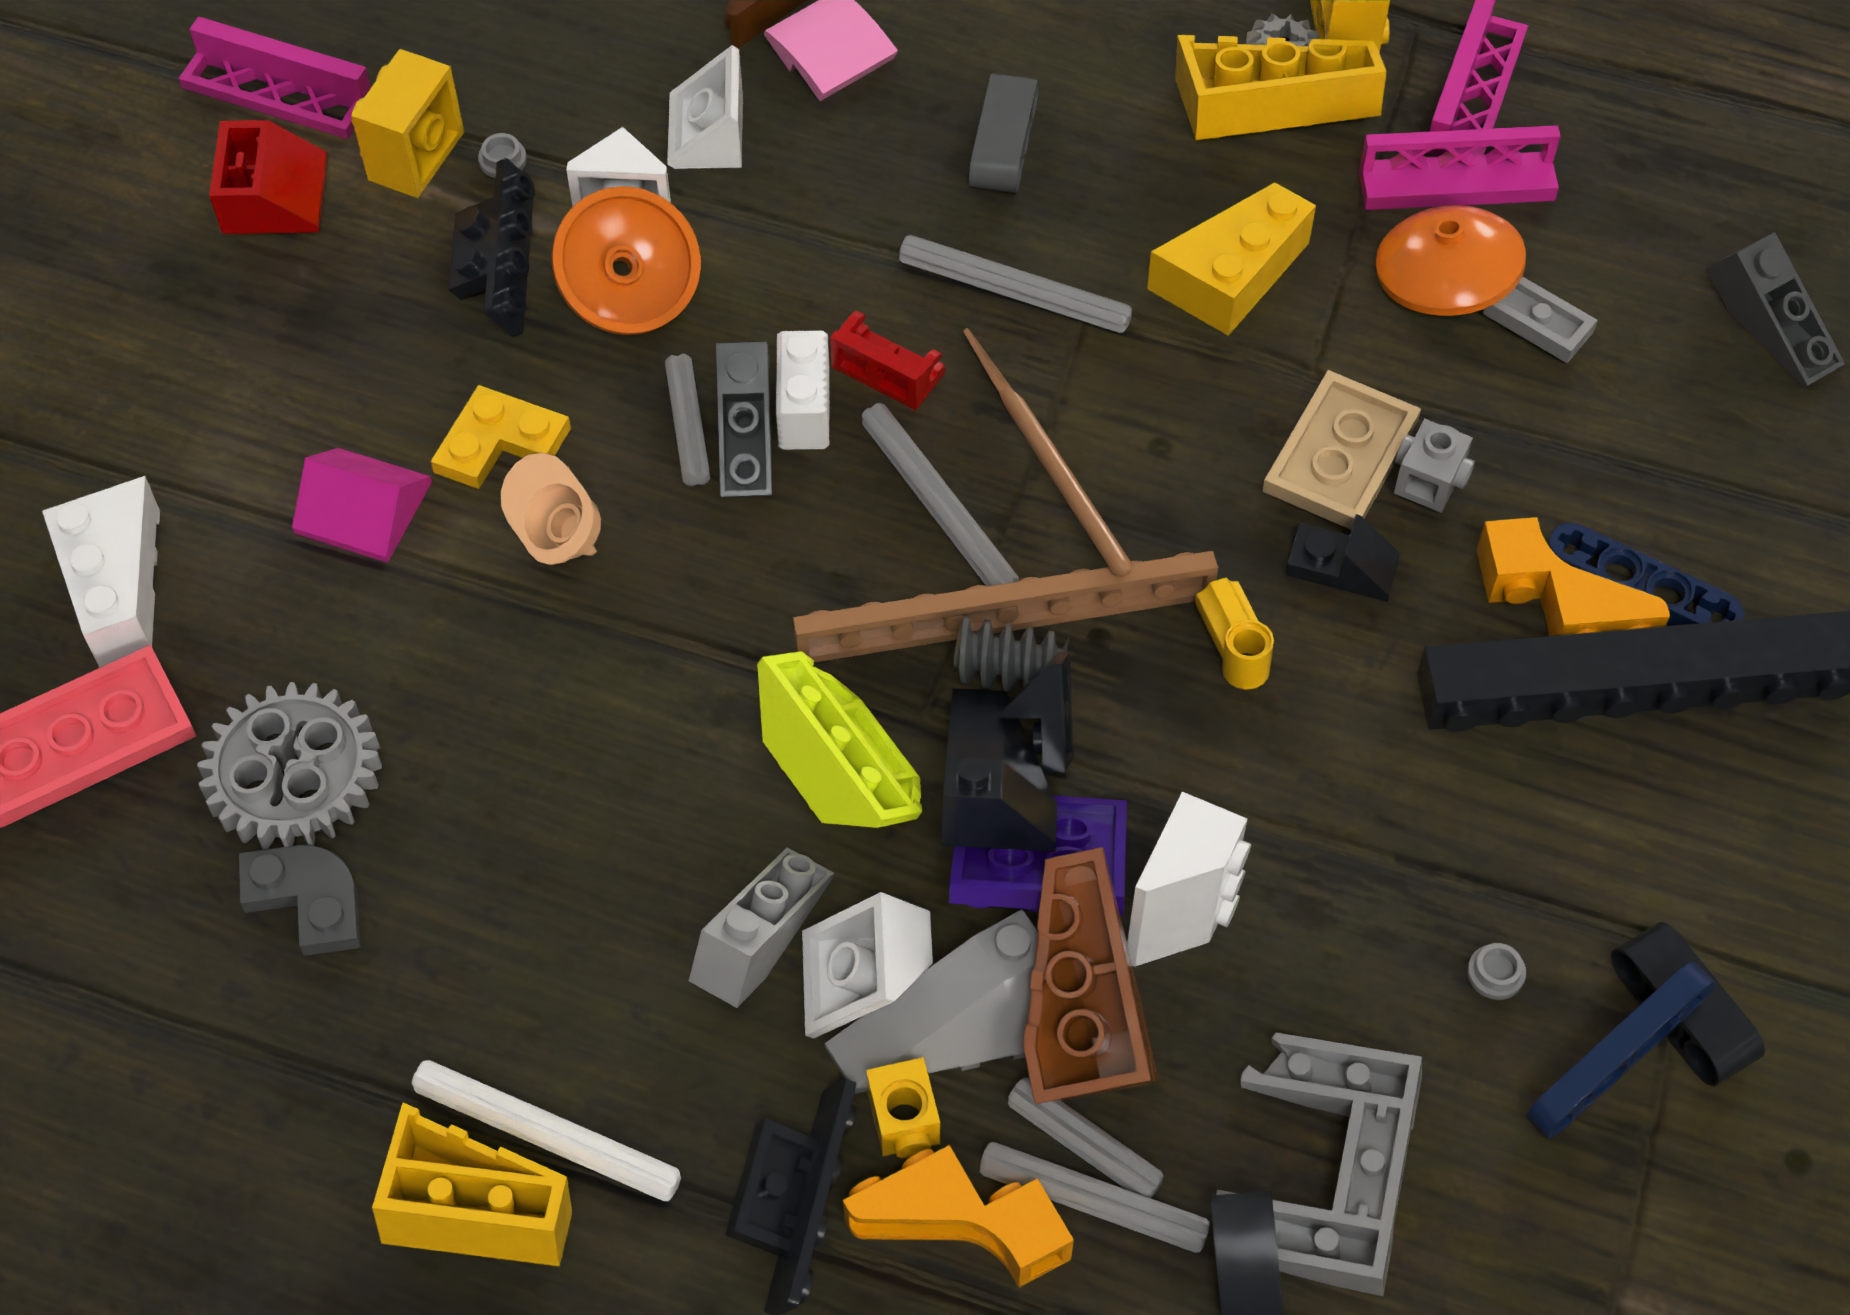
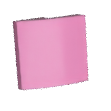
M818 0L764 32V36L789 71L797 69L819 101L893 60L898 52L879 25L855 0Z

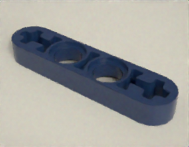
M1564 523L1557 526L1550 535L1548 546L1555 555L1570 566L1656 596L1654 589L1657 587L1668 586L1675 589L1680 594L1682 601L1677 604H1667L1670 614L1667 622L1668 626L1711 623L1710 618L1714 612L1724 616L1721 622L1744 619L1743 606L1731 594L1583 525ZM1569 544L1578 548L1572 555L1566 554L1563 551ZM1594 554L1599 556L1595 568L1589 565ZM1615 563L1624 565L1629 568L1633 578L1627 581L1615 580L1607 574L1605 567ZM1692 600L1698 602L1693 614L1688 612Z
M1694 961L1680 968L1532 1105L1527 1112L1526 1118L1547 1139H1551L1561 1133L1689 1016L1711 994L1716 986V982Z

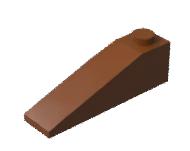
M1100 847L1045 859L1037 930L1039 931L1037 949L1030 983L1031 999L1028 1024L1025 1025L1023 1041L1034 1103L1041 1104L1103 1094L1159 1082L1145 1015L1104 848Z

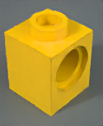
M924 1057L866 1070L867 1094L882 1156L896 1154L899 1158H910L920 1151L931 1149V1146L940 1144V1119ZM899 1105H910L920 1112L910 1120H898L890 1114L891 1110Z

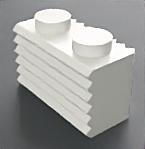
M781 331L777 334L776 417L778 447L784 450L825 449L830 445L828 334L824 331Z

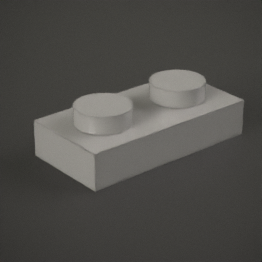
M1524 277L1521 278L1519 284L1509 295L1496 304L1485 308L1483 314L1566 363L1572 359L1594 333L1598 321Z

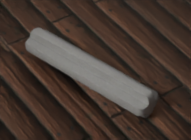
M687 354L671 355L665 360V368L682 479L687 486L704 485L710 480V472L692 359Z
M1022 1078L1012 1089L1008 1097L1010 1108L1120 1186L1152 1198L1158 1191L1163 1181L1164 1175L1162 1171L1061 1100L1035 1104L1030 1078Z

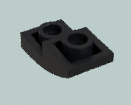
M1272 1191L1210 1195L1221 1314L1284 1315Z

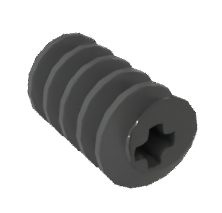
M964 616L960 624L955 647L953 672L958 668L960 681L963 685L967 686L971 684L977 672H979L984 689H990L998 676H1001L1004 692L1011 693L1019 680H1022L1024 687L1058 652H1068L1069 638L1062 649L1057 648L1054 631H1048L1043 642L1039 645L1035 642L1033 628L1027 627L1020 641L1014 639L1012 624L1006 623L999 637H994L991 620L986 619L978 633H972L970 617Z

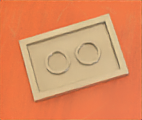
M1328 370L1266 476L1262 492L1351 530L1356 514L1365 519L1395 464L1397 453L1407 434L1411 435L1420 417L1421 408Z

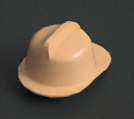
M545 453L527 455L516 462L505 476L503 482L501 508L507 522L525 545L528 552L538 562L548 565L565 563L569 559L578 558L582 555L593 556L597 552L594 544L601 530V517L597 505L590 499L588 493L570 468L558 457Z

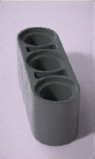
M991 73L972 152L969 187L1009 193L1018 192L1037 106L1039 79Z

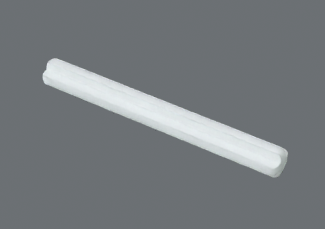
M423 1061L413 1076L411 1084L414 1086L416 1093L657 1199L669 1201L678 1189L681 1180L678 1168L433 1061Z

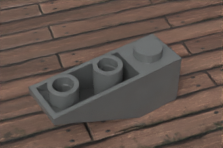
M1775 232L1706 267L1728 312L1802 387L1810 385L1845 365Z
M716 343L720 497L772 496L771 378L768 343Z

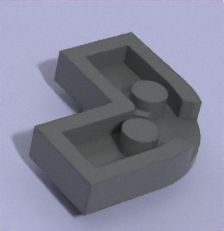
M296 845L239 853L240 903L245 913L298 906L299 946L304 956L361 948L356 885L348 867L337 855L324 848L311 845Z

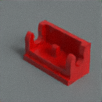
M859 311L853 312L841 328L830 337L832 368L916 411L945 374V364L939 362L943 353L932 349L923 358L870 331L869 326L863 324L866 315Z

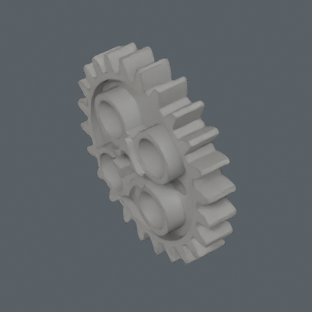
M294 682L289 683L284 696H278L272 686H267L266 700L260 703L250 694L245 696L248 709L243 713L232 707L226 709L231 719L229 726L213 723L211 727L218 741L202 743L207 759L197 764L203 780L199 782V787L205 799H208L206 803L212 816H219L218 818L226 832L236 828L241 842L245 844L257 834L262 849L265 850L271 846L275 837L281 838L284 847L293 846L295 837L303 836L307 845L314 846L315 832L321 829L326 835L334 838L336 837L333 822L340 819L350 825L355 823L350 807L353 805L368 808L370 804L363 790L377 789L379 786L373 772L382 768L378 752H376L380 749L376 734L371 732L372 727L366 714H359L355 701L350 700L342 704L338 690L333 689L322 699L316 683L311 684L305 695H299ZM303 726V728L301 729V731H300V733H299V736H298V738H297V734H298V732H299V729H300V727ZM281 734L276 739L264 741L270 735ZM334 743L327 749L316 750L322 744ZM264 780L258 787L246 789L252 782ZM318 790L310 797L299 798L306 791ZM283 793L284 795L282 797L281 803L278 806H276L279 800L281 799Z

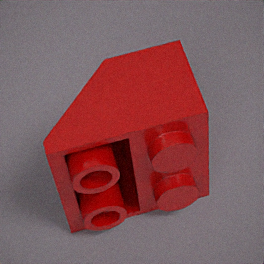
M269 120L220 121L209 197L222 234L319 232L328 162L326 151Z

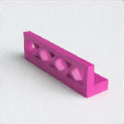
M1475 0L1429 132L1482 129L1480 126L1484 124L1483 129L1494 128L1528 28L1526 24L1492 16L1496 0ZM1487 32L1512 38L1513 42L1495 49L1486 38ZM1492 64L1500 76L1484 82L1475 69ZM1480 97L1489 109L1472 115L1463 102ZM1480 147L1471 154L1485 155L1487 147ZM1432 149L1427 153L1440 156L1447 150Z
M198 16L189 29L197 53L178 78L181 88L345 139L350 138L355 130L351 121L353 108L356 102L364 98L371 89L366 67ZM207 65L224 69L227 72L226 75L210 80L200 77ZM256 79L267 82L268 87L254 92L241 90L238 86ZM296 92L306 94L310 98V100L295 105L283 103L280 99ZM337 105L349 108L342 121L325 116L322 110Z
M1558 125L1366 135L1358 171L1365 210L1446 205L1555 201L1559 186L1553 161L1561 137ZM1529 144H1543L1541 152L1520 153L1519 150ZM1493 146L1495 148L1485 155L1471 154L1480 147ZM1432 149L1447 150L1438 157L1423 156ZM1376 152H1399L1398 155L1391 159L1375 160Z

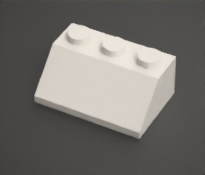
M1185 792L1181 793L1135 887L1127 941L1132 966L1135 967L1209 943L1218 924L1228 927L1239 902L1240 896L1237 893L1245 875L1243 867L1251 848L1250 843L1243 841L1247 818Z

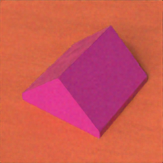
M341 448L306 457L292 524L294 534L388 563L432 484L431 476Z

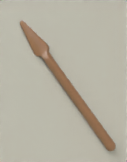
M966 328L963 332L999 391L1005 408L1109 568L1116 576L1124 577L1128 575L1132 568L1130 559L1025 400L1014 392L976 337Z

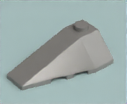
M1022 909L971 937L924 971L894 1002L860 1017L825 1043V1049L843 1077L856 1082L854 1094L867 1091L866 1070L924 1057L928 1074L960 1067L961 1071L980 1067L981 1062L1013 1056L1014 1060L1025 1058L1023 1041L1025 1025L1028 1024L1031 999L1030 983L1032 969L1034 970L1038 931Z

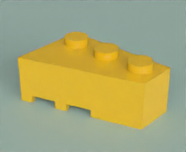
M404 1102L402 1103L372 1206L381 1244L560 1266L572 1216L567 1176L503 1147H500L498 1151L470 1139L468 1131L452 1124L449 1128H446L420 1116L419 1109Z

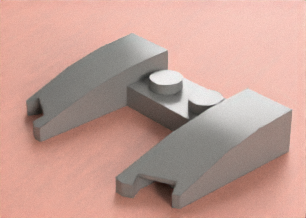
M1275 1033L1272 1037V1044L1281 1053L1264 1074L1248 1065L1241 1076V1088L1306 1107L1350 1117L1332 1211L1273 1200L1279 1271L1336 1287L1384 1296L1402 1177L1422 1081V1057ZM1217 1190V1194H1216V1195L1236 1194V1193L1227 1192V1191H1222V1190Z

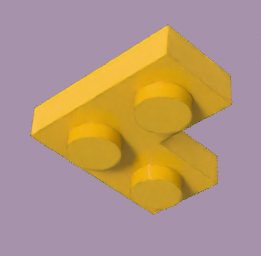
M478 385L431 460L433 472L480 489L502 451L522 458L537 453L555 456L571 430L569 417Z

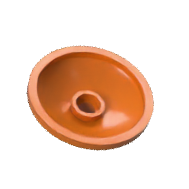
M626 186L610 187L584 197L565 215L558 227L552 245L553 276L564 301L585 322L613 334L639 335L655 331L667 325L689 304L700 277V250L697 238L689 222L669 201L641 188ZM616 261L626 263L629 267V274L620 276L615 273L613 263Z
M1464 205L1439 206L1411 215L1394 226L1386 234L1379 245L1376 255L1377 277L1387 295L1410 310L1437 316L1473 313L1496 304L1509 295L1519 284L1526 266L1524 241L1512 224L1487 210Z

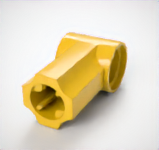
M1226 577L1210 582L1204 590L1196 594L1195 605L1223 659V676L1229 684L1236 688L1245 690L1255 689L1263 685L1269 677L1274 645L1273 634L1266 625L1258 621L1238 581H1230ZM1247 653V654H1252V655H1254V656H1246V655H1242V654Z

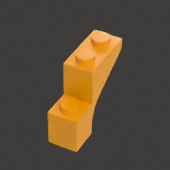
M1537 517L1485 521L1476 552L1488 603L1507 601L1511 604H1523L1532 599H1540L1549 636L1664 627L1667 625L1670 614L1667 604L1660 597L1577 569L1562 561L1546 543Z
M950 1145L935 1153L932 1149H926L914 1154L903 1163L902 1170L883 1180L879 1176H874L860 1182L851 1189L849 1197L843 1200L844 1221L855 1237L859 1239L961 1240L971 1242L985 1248L996 1256L1008 1269L1019 1288L1065 1264L1072 1258L1074 1239L1038 1178L1024 1186H1021L1019 1182H1014L1002 1187L989 1198V1204L984 1206Z

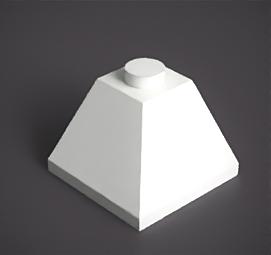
M880 892L803 930L805 1036L816 1038L894 1002L933 964L930 911Z

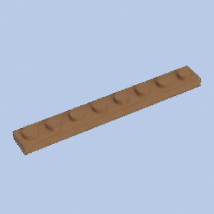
M1213 551L1195 554L1185 552L1170 558L1144 562L1131 561V571L1124 577L1116 576L1109 567L1094 570L1078 569L1069 574L1043 578L1027 577L1018 582L993 586L976 585L961 591L936 595L921 594L911 599L886 603L869 602L860 607L842 610H818L808 615L793 617L796 652L803 651L814 662L957 640L960 624L964 616L970 617L972 633H978L986 619L991 620L992 631L995 634L1001 633L1006 623L1012 624L1014 631L1026 629L1027 627L1033 628L1195 602L1196 594L1204 590L1210 582L1217 580L1218 566Z

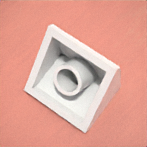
M733 45L670 92L667 164L674 169L742 168L743 90L739 49Z
M623 127L567 163L566 171L572 206L596 191L619 186L648 190L671 203L667 167Z

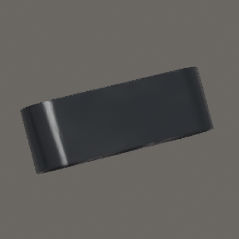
M1659 922L1612 951L1611 960L1617 975L1640 1005L1680 968L1692 961L1716 982V986L1711 994L1666 1036L1693 1072L1704 1083L1715 1087L1764 1057V1043L1755 1026L1672 926L1665 922Z

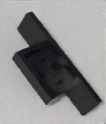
M503 158L497 161L494 197L455 213L448 290L460 300L486 290L485 314L512 337L522 334L524 329L535 188L533 181L526 172L521 171L508 158Z
M844 1078L823 1091L811 1136L766 1118L756 1123L725 1235L778 1256L764 1312L767 1314L781 1315L797 1308L798 1305L805 1301L811 1289L813 1271L808 1268L813 1249L820 1243L827 1228L828 1214L823 1211L828 1192L837 1183L842 1170L843 1160L838 1156L842 1138L850 1130L857 1111L856 1103L852 1102L856 1082Z

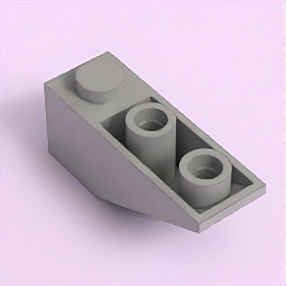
M786 848L701 930L689 982L738 1008L766 979L833 879L834 872L815 863L809 857Z

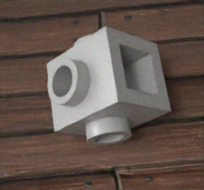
M1424 418L1416 436L1413 437L1407 434L1397 453L1395 463L1401 465L1394 494L1442 513L1454 487L1463 490L1472 473L1475 461L1467 457L1473 437L1460 433L1451 426L1440 425Z

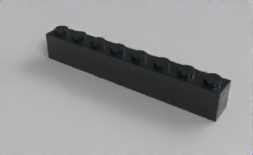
M1850 611L1427 646L1424 648L1417 678L1429 730L1447 728L1453 732L1466 731L1475 726L1492 724L1517 727L1529 721L1550 719L1566 723L1585 716L1596 715L1623 718L1635 712L1661 710L1664 713H1678L1689 707L1712 705L1719 709H1728L1747 702L1767 701L1771 704H1783L1795 698L1820 696L1826 700H1833L1850 694Z

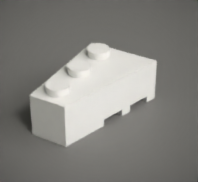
M143 476L43 510L42 512L83 636L99 668L148 645L152 646L155 604L153 573L154 566H157L158 551L155 547L156 525H159L160 509L146 477Z

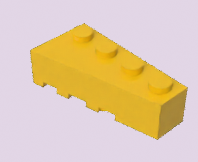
M1177 35L1175 80L1195 140L1215 139L1232 135L1381 116L1387 71L1375 41L1311 39L1309 46H1296L1291 42L1285 41V38L1267 37L1266 45L1238 44V37L1218 36L1217 44L1194 43L1195 35Z

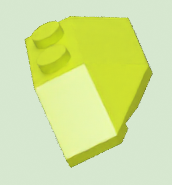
M803 651L762 657L757 667L763 743L821 823L879 828L918 819L922 813L920 777L864 702L831 674L814 667V660Z

